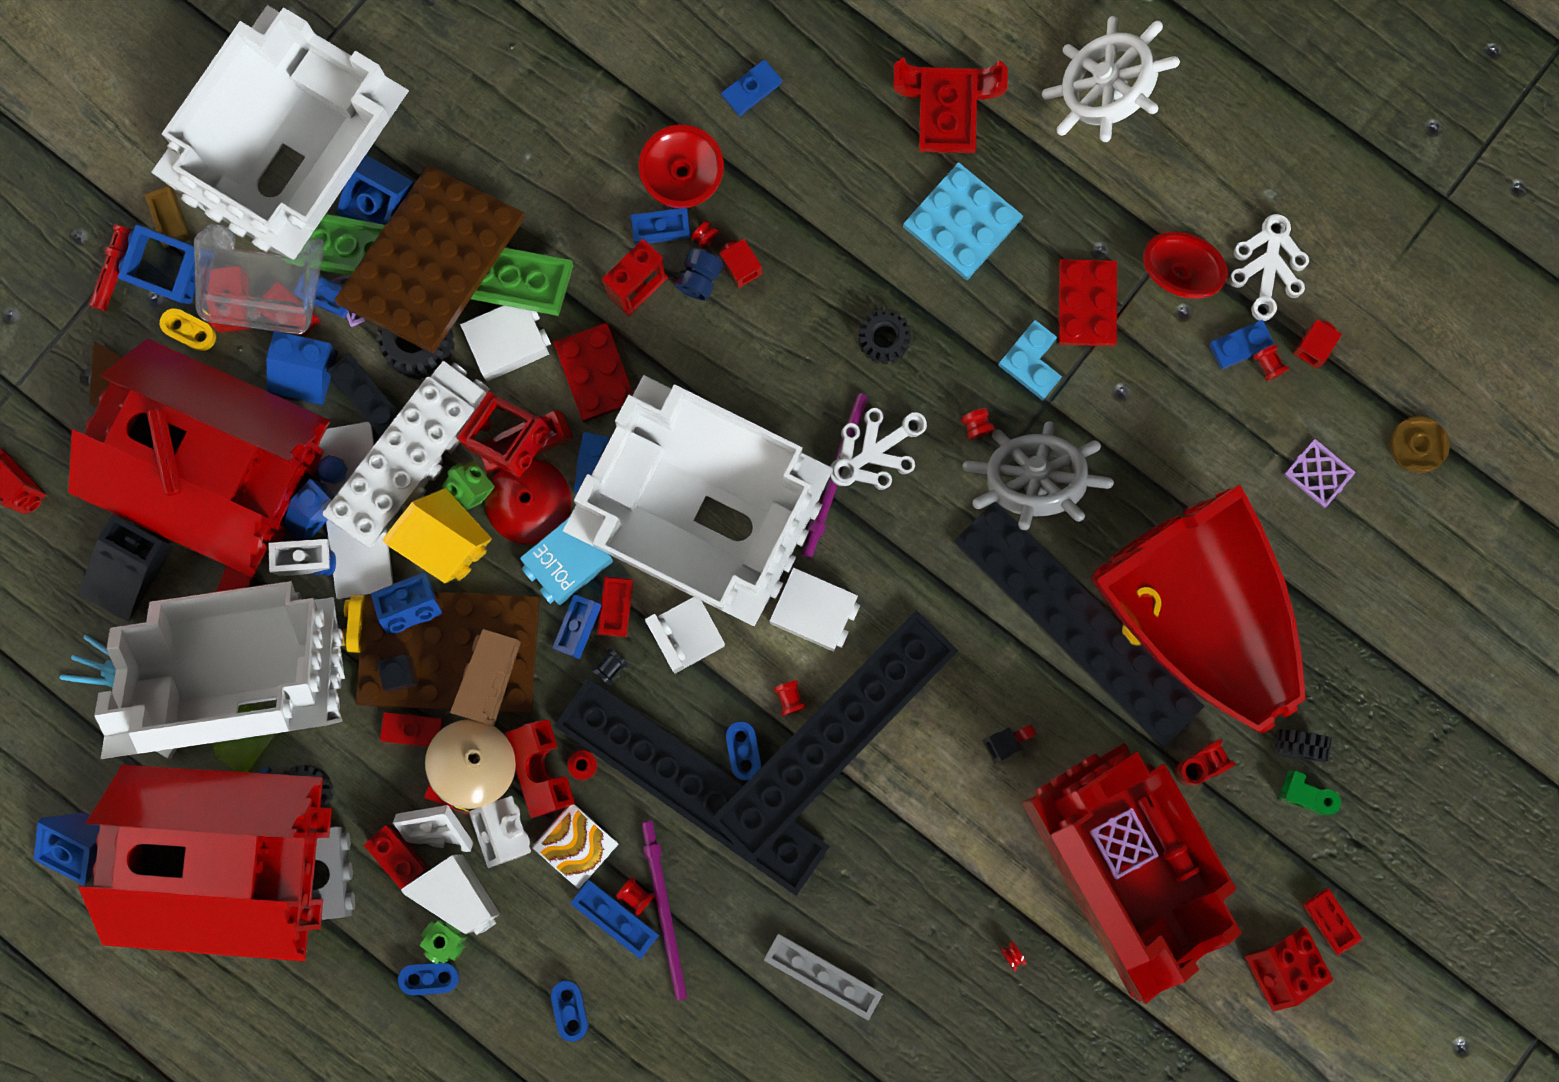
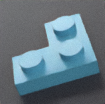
M1034 320L1000 361L998 366L1043 401L1062 378L1061 375L1040 360L1056 341L1057 337Z

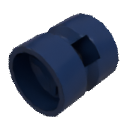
M692 248L684 262L686 270L680 271L674 286L689 297L708 301L714 288L712 280L718 279L724 263L706 251Z

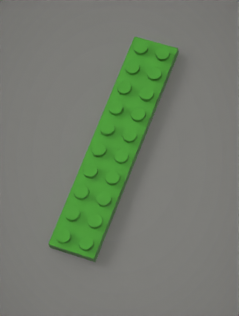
M325 214L295 260L283 257L286 264L351 276L386 225ZM504 248L471 299L559 316L573 269V262L568 259Z

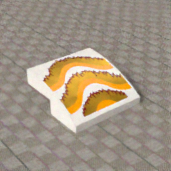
M574 804L565 808L533 844L532 848L579 889L617 847L618 842Z

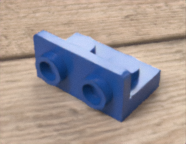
M426 572L371 593L378 621L388 635L402 632L406 628L421 622L430 621L442 614L441 607L436 601L430 578Z

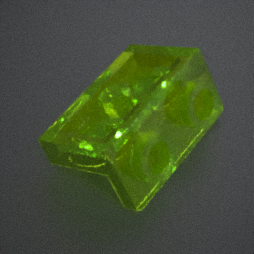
M247 704L244 709L241 707L238 709V713L256 711L250 704ZM276 733L213 742L212 746L215 747L213 754L215 758L235 771L248 772Z

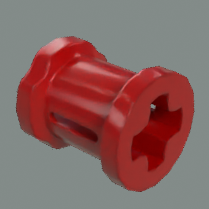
M1276 344L1261 350L1253 356L1255 361H1259L1265 372L1266 382L1289 371L1288 366H1284L1276 351L1278 349Z
M797 680L773 688L774 693L778 694L783 708L781 711L782 716L807 708L806 704L801 701L797 689Z
M633 876L616 895L618 900L623 899L634 908L637 916L643 912L655 897L653 893L649 894L641 888Z

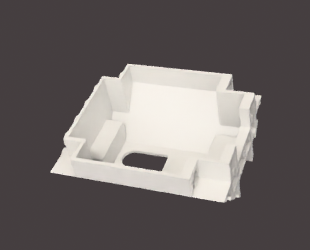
M267 5L252 28L239 21L162 132V135L169 142L167 145L168 149L151 173L182 194L180 199L195 209L198 206L205 211V215L217 223H220L221 220L230 224L228 229L243 238L246 234L253 238L252 243L264 252L269 250L295 260L409 90L386 77L380 65L357 51H354L351 56L316 35L307 21L284 7L278 12ZM283 144L304 156L305 159L278 196L265 197L260 194L258 182Z
M643 375L633 396L628 395L615 420L617 427L592 475L587 474L574 499L576 506L563 532L755 626L770 597L776 599L783 585L779 581L783 570L789 573L796 559L792 552L796 544L803 545L809 533V530L805 528L810 518L815 520L822 507V504L818 503L833 468L803 454V447L675 384L671 389ZM708 496L746 515L753 525L751 535L743 541H733L695 522L694 519L705 497Z
M292 581L152 601L149 602L146 623L110 628L106 649L116 672L112 692H100L97 698L94 716L104 734L100 759L314 728L343 722L339 712V696L336 692V689L341 688V679H345L341 654L343 635L337 625L334 597L302 600L300 593H295ZM277 699L276 708L238 713L239 705Z

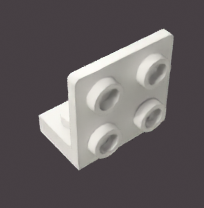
M696 597L683 602L658 617L656 614H653L645 619L675 674L725 646L703 602Z

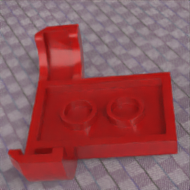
M901 58L894 64V90L903 96L920 98L919 152L975 153L977 100L999 97L1008 88V67L1002 61H996L994 66L984 69L915 67L907 64L905 58Z

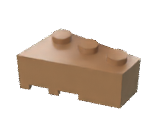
M484 629L481 635L477 634L472 646L474 653L470 663L465 667L463 681L450 713L494 726L521 642L519 640Z

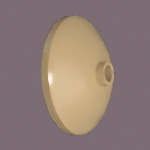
M461 720L444 727L431 741L425 757V772L433 791L445 802L464 809L482 808L497 801L507 791L515 774V755L506 736L496 727L475 720ZM468 756H477L478 763H470L468 760Z

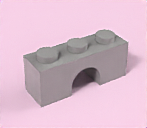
M331 827L329 838H317L315 860L324 862L330 873L329 880L323 888L312 890V898L323 899L322 920L352 916L351 910L355 909V895L353 892H350L349 880L353 878L352 863L347 860V850H350L351 841L349 833L345 832V827Z

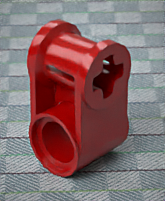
M1219 738L1178 763L1175 768V776L1185 786L1198 785L1211 777L1227 771L1235 766L1236 763L1234 760L1229 759L1221 746L1223 741ZM1189 764L1194 765L1197 769V776L1194 780L1189 779L1186 775V767Z

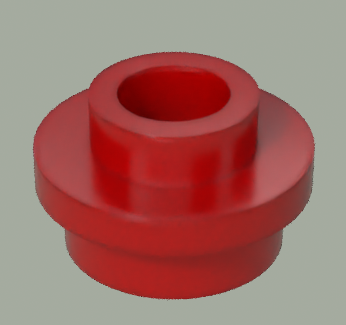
M577 751L568 760V771L578 780L591 778L597 770V760L588 751ZM582 759L587 762V768L584 771H580L577 768L578 761Z

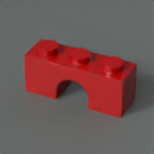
M549 719L529 723L505 733L514 751L515 769L530 818L546 815L574 805L575 802L567 776L553 778L545 768L546 754L550 750L557 748Z

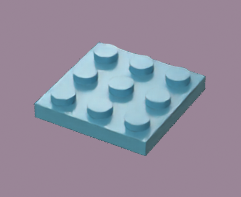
M958 162L904 222L903 228L965 280H968L1022 220L1023 215Z

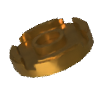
M1421 415L1409 417L1397 425L1391 434L1390 450L1392 457L1400 467L1408 472L1417 474L1431 472L1439 467L1449 455L1450 441L1448 433L1433 418Z

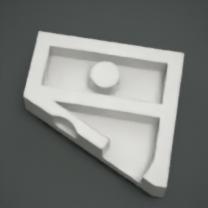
M448 805L395 815L393 824L406 842L428 844L439 848H444L445 843L461 845V851H471L473 841Z

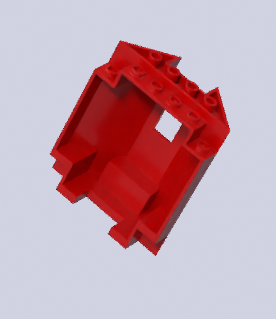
M147 338L99 375L109 381L110 384L101 393L99 406L94 415L90 416L87 420L85 433L83 434L72 429L68 493L248 576L254 577L265 552L269 553V543L282 542L288 530L279 524L304 474L313 478L316 473L319 460L324 453V450L318 447L331 420ZM160 408L166 413L167 423L187 431L175 453L182 488L180 494L173 496L164 494L155 450L134 441L129 436L140 413L147 414L150 410Z
M1123 743L1100 757L1097 752L1088 756L1080 763L1067 769L1066 772L1051 779V782L1035 789V796L1021 802L1132 998L1135 997L1136 1000L1147 1004L1160 992L1185 983L1200 970L1196 962L1201 957L1229 945L1242 934L1224 902L1237 888L1164 763L1155 768L1151 764L1145 765L1138 751L1131 754L1126 744ZM1152 792L1180 843L1183 842L1187 845L1188 849L1186 851L1193 864L1201 870L1179 883L1175 880L1176 874L1169 861L1164 860L1162 857L1164 849L1142 809L1136 802ZM1133 808L1159 856L1143 864L1139 869H1134L1124 876L1115 879L1089 831L1107 822L1109 818H1114ZM1123 816L1118 819L1116 824L1126 827L1129 816ZM1132 820L1130 828L1139 831L1134 820ZM1111 826L1103 827L1099 830L1098 834L1109 836ZM1115 828L1113 838L1122 841L1125 831ZM1129 832L1127 843L1137 845L1139 835ZM1099 838L1102 846L1105 849L1107 840ZM1143 838L1141 847L1149 849ZM1111 842L1109 852L1119 855L1121 845ZM1125 846L1123 857L1133 860L1135 849ZM1139 851L1137 861L1145 860L1149 857V853ZM1109 857L1113 866L1116 867L1117 859ZM1121 861L1119 871L1127 870L1131 867L1132 863Z
M121 765L85 823L100 825V831L96 837V845L98 847L97 858L93 866L94 885L78 886L102 946L306 962L308 931L321 929L323 899L312 898L317 838H329L332 808L320 807L323 777ZM143 844L186 847L183 877L140 875Z

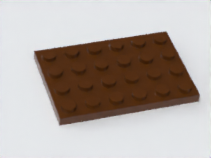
M427 165L334 300L337 305L434 354L525 219L524 212Z
M434 592L436 601L442 610L441 615L434 617L430 621L421 622L406 628L402 632L388 635L378 621L371 594L365 595L356 705L451 710L463 681L465 667L470 663L474 653L472 646L477 634L481 635L484 629L517 639L521 642L499 712L532 714L539 597ZM403 654L413 657L419 685L392 693L383 691L377 661Z

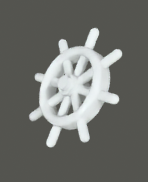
M1111 16L1107 21V35L1096 38L1085 45L1080 51L1070 44H1066L1063 47V53L1072 59L1065 71L1062 85L1046 88L1042 91V97L1045 100L1063 96L1071 110L1070 114L1057 127L1056 131L1059 135L1067 134L1078 120H1081L1087 124L1100 125V139L1103 142H1108L1112 135V123L1128 117L1140 107L1150 114H1155L1158 111V105L1148 98L1155 87L1158 72L1176 68L1180 63L1179 58L1176 56L1157 60L1148 46L1162 30L1163 24L1161 21H1154L1138 37L1131 33L1118 32V18ZM1126 51L1116 62L1117 52ZM1138 55L1141 57V65L1127 68ZM1105 56V62L1098 64L1097 61ZM1087 71L1093 74V77L1083 79ZM1138 77L1135 84L1131 87L1127 80ZM1091 89L1080 101L1079 92ZM1102 95V106L1091 107Z

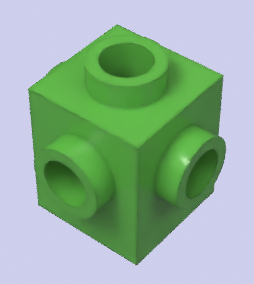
M475 461L465 465L458 463L447 472L449 477L442 485L466 511L483 503L495 488Z
M443 919L438 920L436 923L431 921L421 934L424 940L419 946L425 950L423 955L435 964H438L440 961L444 964L451 959L455 961L465 948L462 943L467 936ZM438 936L443 937L445 940L443 948L435 943Z

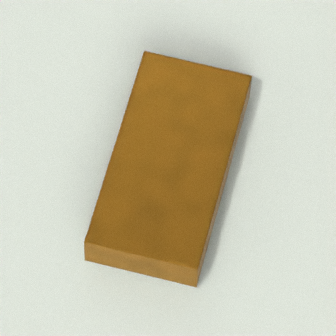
M168 185L144 194L157 231L183 241L191 239L175 190ZM161 242V245H162L164 248L171 246V245H168V244H166V243Z

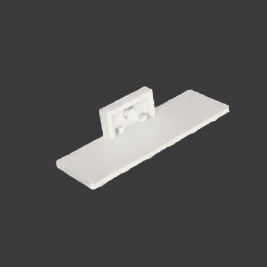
M427 377L324 510L323 516L366 547L371 548L402 506L408 507L412 501L422 498L426 492L424 487L430 479L434 481L443 470L441 455L474 413V408L431 377Z
M369 422L326 429L318 447L324 450L321 459L328 455L343 459L348 468L345 479L335 485L321 480V483H324L335 495H337L375 445L373 428ZM326 521L329 547L336 556V568L333 577L337 599H348L351 594H371L394 584L389 546L382 541L387 534V529L383 531L374 545L368 548L331 521Z

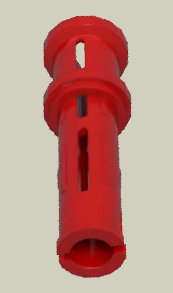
M116 224L112 227L114 233L109 247L104 249V254L106 255L104 265L88 303V306L103 312L107 311L111 295L116 286L119 275V263L126 255L129 246L128 237L132 231Z
M1152 792L1137 800V804H1139L1164 849L1162 857L1164 860L1169 861L1176 874V882L1179 883L1200 872V868L1195 867L1186 851L1188 849L1187 845L1183 842L1180 843L1154 793Z

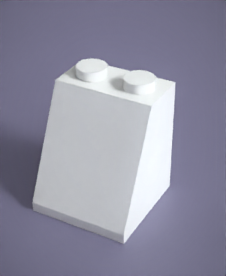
M463 854L450 856L401 889L405 896L464 934L475 932L478 935L485 932L496 924L494 918L500 915Z

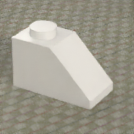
M328 539L269 543V570L273 574L278 576L303 575L330 569Z

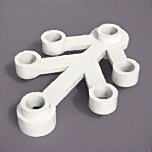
M1279 214L1267 217L1262 224V231L1247 242L1238 243L1234 249L1235 258L1245 261L1251 256L1254 249L1268 241L1266 253L1244 268L1234 270L1229 277L1230 284L1233 287L1240 288L1245 285L1248 278L1263 269L1259 298L1253 303L1251 308L1253 317L1259 321L1269 320L1277 310L1276 302L1271 298L1275 272L1286 284L1285 292L1289 297L1297 298L1305 290L1304 283L1295 277L1278 254L1279 247L1281 245L1291 257L1290 266L1295 271L1303 270L1309 263V257L1306 253L1300 251L1289 236L1291 225L1288 219ZM1271 226L1279 227L1280 233H1274L1271 230ZM1240 247L1246 248L1247 251H1248V254H1247V255H1242V254H1240L1239 248H1240ZM1295 258H1301L1304 264H1296ZM1240 274L1243 277V282H1237L1234 275ZM1291 285H1297L1299 287V292H1293L1291 290ZM1258 307H1265L1267 314H1260Z
M878 408L868 410L864 416L867 426L862 453L853 459L854 442L860 435V429L853 423L845 425L841 430V436L844 439L841 456L830 465L833 468L830 475L831 480L839 486L851 485L856 480L874 484L877 489L884 490L892 483V477L888 472L882 471L876 474L859 468L867 463L895 468L901 474L912 472L915 468L913 458L910 456H903L901 458L883 454V452L907 436L917 437L926 430V419L920 413L907 415L903 419L900 428L876 443L878 427L883 420V413ZM873 412L878 415L877 422L870 420V413ZM909 421H914L917 424L916 431L909 428ZM847 428H852L855 431L854 437L847 436ZM903 460L909 462V470L902 468L901 462ZM840 467L847 469V477L839 475L838 470ZM879 476H884L887 479L885 486L879 484Z

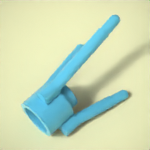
M87 634L84 635L83 638L109 656L105 645ZM73 654L71 656L72 660L101 670V676L105 677V679L65 674L59 677L61 680L106 685L113 688L116 669L111 660H107L102 664Z

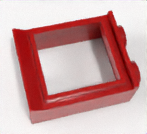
M644 239L602 278L608 298L628 317L668 278L663 268L662 260L664 258ZM655 272L657 275L645 285L643 281ZM634 291L637 295L630 301L628 296Z
M488 391L456 439L468 451L520 478L523 472L529 468L533 457L540 447L545 444L552 430L540 417H536ZM495 407L527 422L505 455L474 440L480 430L487 432L491 428V422L488 418Z
M0 447V504L25 515L33 512L41 505V500L47 494Z

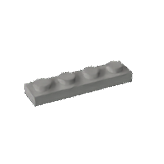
M779 933L764 958V961L868 1021L883 995L879 990Z

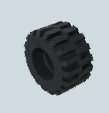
M378 326L377 330L381 335L377 336V342L381 346L379 347L381 354L400 374L403 372L407 377L413 378V375H416L418 378H425V373H429L431 376L435 372L434 369L445 359L450 361L452 357L450 349H454L455 343L452 340L454 334L451 329L435 353L432 354L424 349L415 353L404 352L402 350L403 338Z

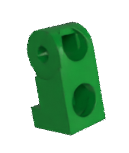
M1298 771L1287 772L1278 799L1319 815H1332L1338 812L1341 807V799L1337 792L1331 789H1318L1304 783L1306 775Z

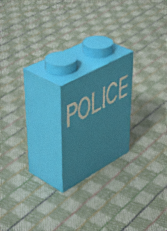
M569 518L520 558L525 564L521 569L531 581L537 578L542 584L543 588L539 590L550 604L555 600L560 606L614 562L607 553L563 532Z

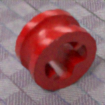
M709 221L703 222L691 237L693 242H699L701 249L706 248L719 232L717 228L710 227L711 223Z
M1013 941L1009 942L1008 948H1000L1001 953L1014 972L1017 971L1018 965L1022 964L1024 966L1027 964Z

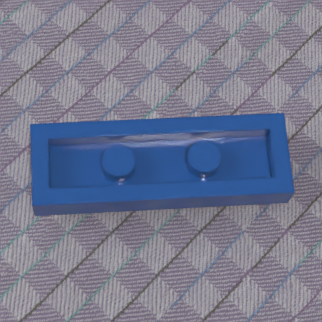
M590 879L570 903L639 959H642L660 935Z

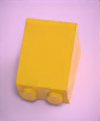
M446 488L412 501L382 539L387 546L443 583H447L455 578L458 581L463 579L471 571L469 567L471 563L478 561L487 552L485 547L492 540Z

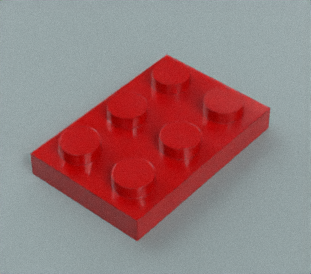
M1060 259L1058 345L1115 347L1117 344V261Z
M607 323L553 342L583 423L620 410L628 395L633 396L630 383Z

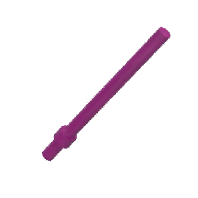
M857 394L847 424L853 423L859 426L868 400L867 396ZM847 428L846 434L852 438L855 436V431L852 428ZM843 438L839 445L835 460L840 458L842 445L844 440ZM840 467L838 470L840 476L844 467ZM830 477L819 502L822 504V507L816 519L810 520L807 528L809 533L801 554L809 558L813 557L819 537H823L826 529L824 523L838 486Z
M652 820L641 823L645 841L643 851L645 859L648 858L675 999L682 1000L687 998L660 861V856L662 855L660 843L657 844Z

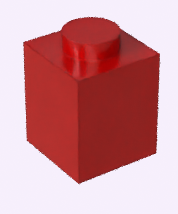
M744 238L738 242L733 240L722 248L720 260L724 263L725 269L738 289L762 275V266Z
M1317 319L1309 327L1293 355L1318 369L1325 363L1342 334L1336 331L1337 328L1332 323Z

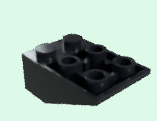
M112 514L97 539L78 595L130 622L174 546L127 520Z

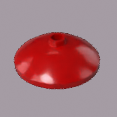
M673 125L661 129L649 138L639 157V174L644 188L652 198L669 207L689 208L699 205L715 193L722 181L724 162L720 147L708 133L694 126ZM680 170H686L688 172L683 177L677 174Z
M1184 232L1159 234L1148 242L1143 253L1144 267L1149 276L1159 287L1175 296L1188 299L1210 297L1222 289L1227 279V265L1219 251L1207 241Z
M532 459L531 465L523 472L520 478L502 468L492 478L491 482L495 488L485 499L487 517L494 529L509 541L524 545L538 544L569 518L572 506L571 491L563 475L552 465L541 460ZM523 494H530V501L522 503L521 496Z

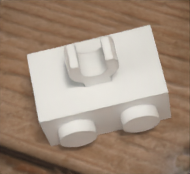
M512 796L497 800L488 806L469 811L488 868L531 853L529 847L530 840L527 833L523 830L520 821V811L514 803Z

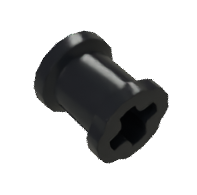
M612 648L608 650L609 654L597 667L593 666L591 669L610 687L614 684L612 680L624 667L627 668L630 665Z

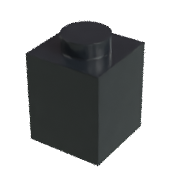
M403 654L377 661L383 691L392 693L419 685L413 657Z

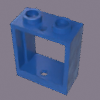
M136 224L135 229L130 232L128 237L129 246L126 255L119 263L118 279L177 302L191 304L210 251L149 227ZM149 237L186 251L173 290L136 276Z

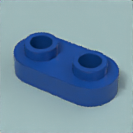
M736 722L726 732L731 768L737 778L749 781L761 769L754 729L748 723ZM740 731L745 732L747 735L746 740L742 743L737 742L735 739L736 734ZM745 760L752 763V768L748 772L741 769V763Z
M441 962L438 964H412L402 969L398 976V985L407 995L447 993L458 985L460 973L457 967L450 962L444 964ZM443 971L450 975V980L447 983L442 982L440 979ZM412 974L419 975L420 982L418 985L411 982Z
M571 980L561 981L554 986L551 992L556 1025L559 1035L564 1040L575 1042L584 1037L589 1026L580 986L576 982ZM564 990L572 992V999L570 1001L563 999L562 992ZM570 1020H576L579 1023L578 1030L573 1031L569 1028L568 1023Z

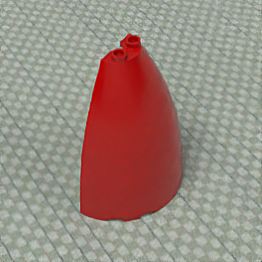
M1236 485L1218 492L1215 495L1216 498L1212 497L1206 501L1201 500L1183 510L1184 515L1182 517L1177 515L1148 530L1109 557L1112 563L1108 561L1100 565L1090 578L1118 618L1162 667L1186 688L1223 713L1259 733H1264L1275 726L1274 721L1278 715L1281 714L1282 717H1287L1298 710L1297 705L1306 699L1303 663L1296 618L1284 576L1263 526L1241 485ZM1149 587L1159 594L1161 608L1158 617L1153 613L1155 605L1153 597L1149 594H1142L1139 597L1137 593L1139 589Z

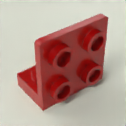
M1305 926L1297 929L1275 945L1253 951L1245 956L1273 1012L1298 1006L1333 981L1331 973Z

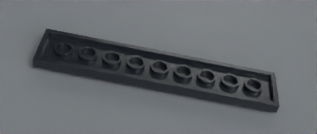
M996 502L991 503L954 540L953 543L1161 748H1165L1205 707L1180 681L1162 667L1142 644H1131L1127 637L1123 635V626L1025 530L1020 529L1018 523Z
M916 610L710 821L753 863L959 650Z
M590 678L585 681L554 725L795 896L798 895L830 848L825 842L793 821L752 863L710 821L743 785Z

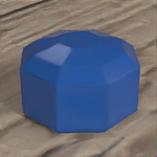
M328 455L319 460L316 471L322 481L335 485L345 479L348 468L343 459Z

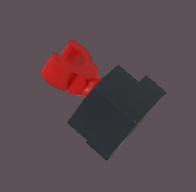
M1032 724L1014 733H1012L1009 727L982 741L995 764L1020 751L1018 743L1037 734Z

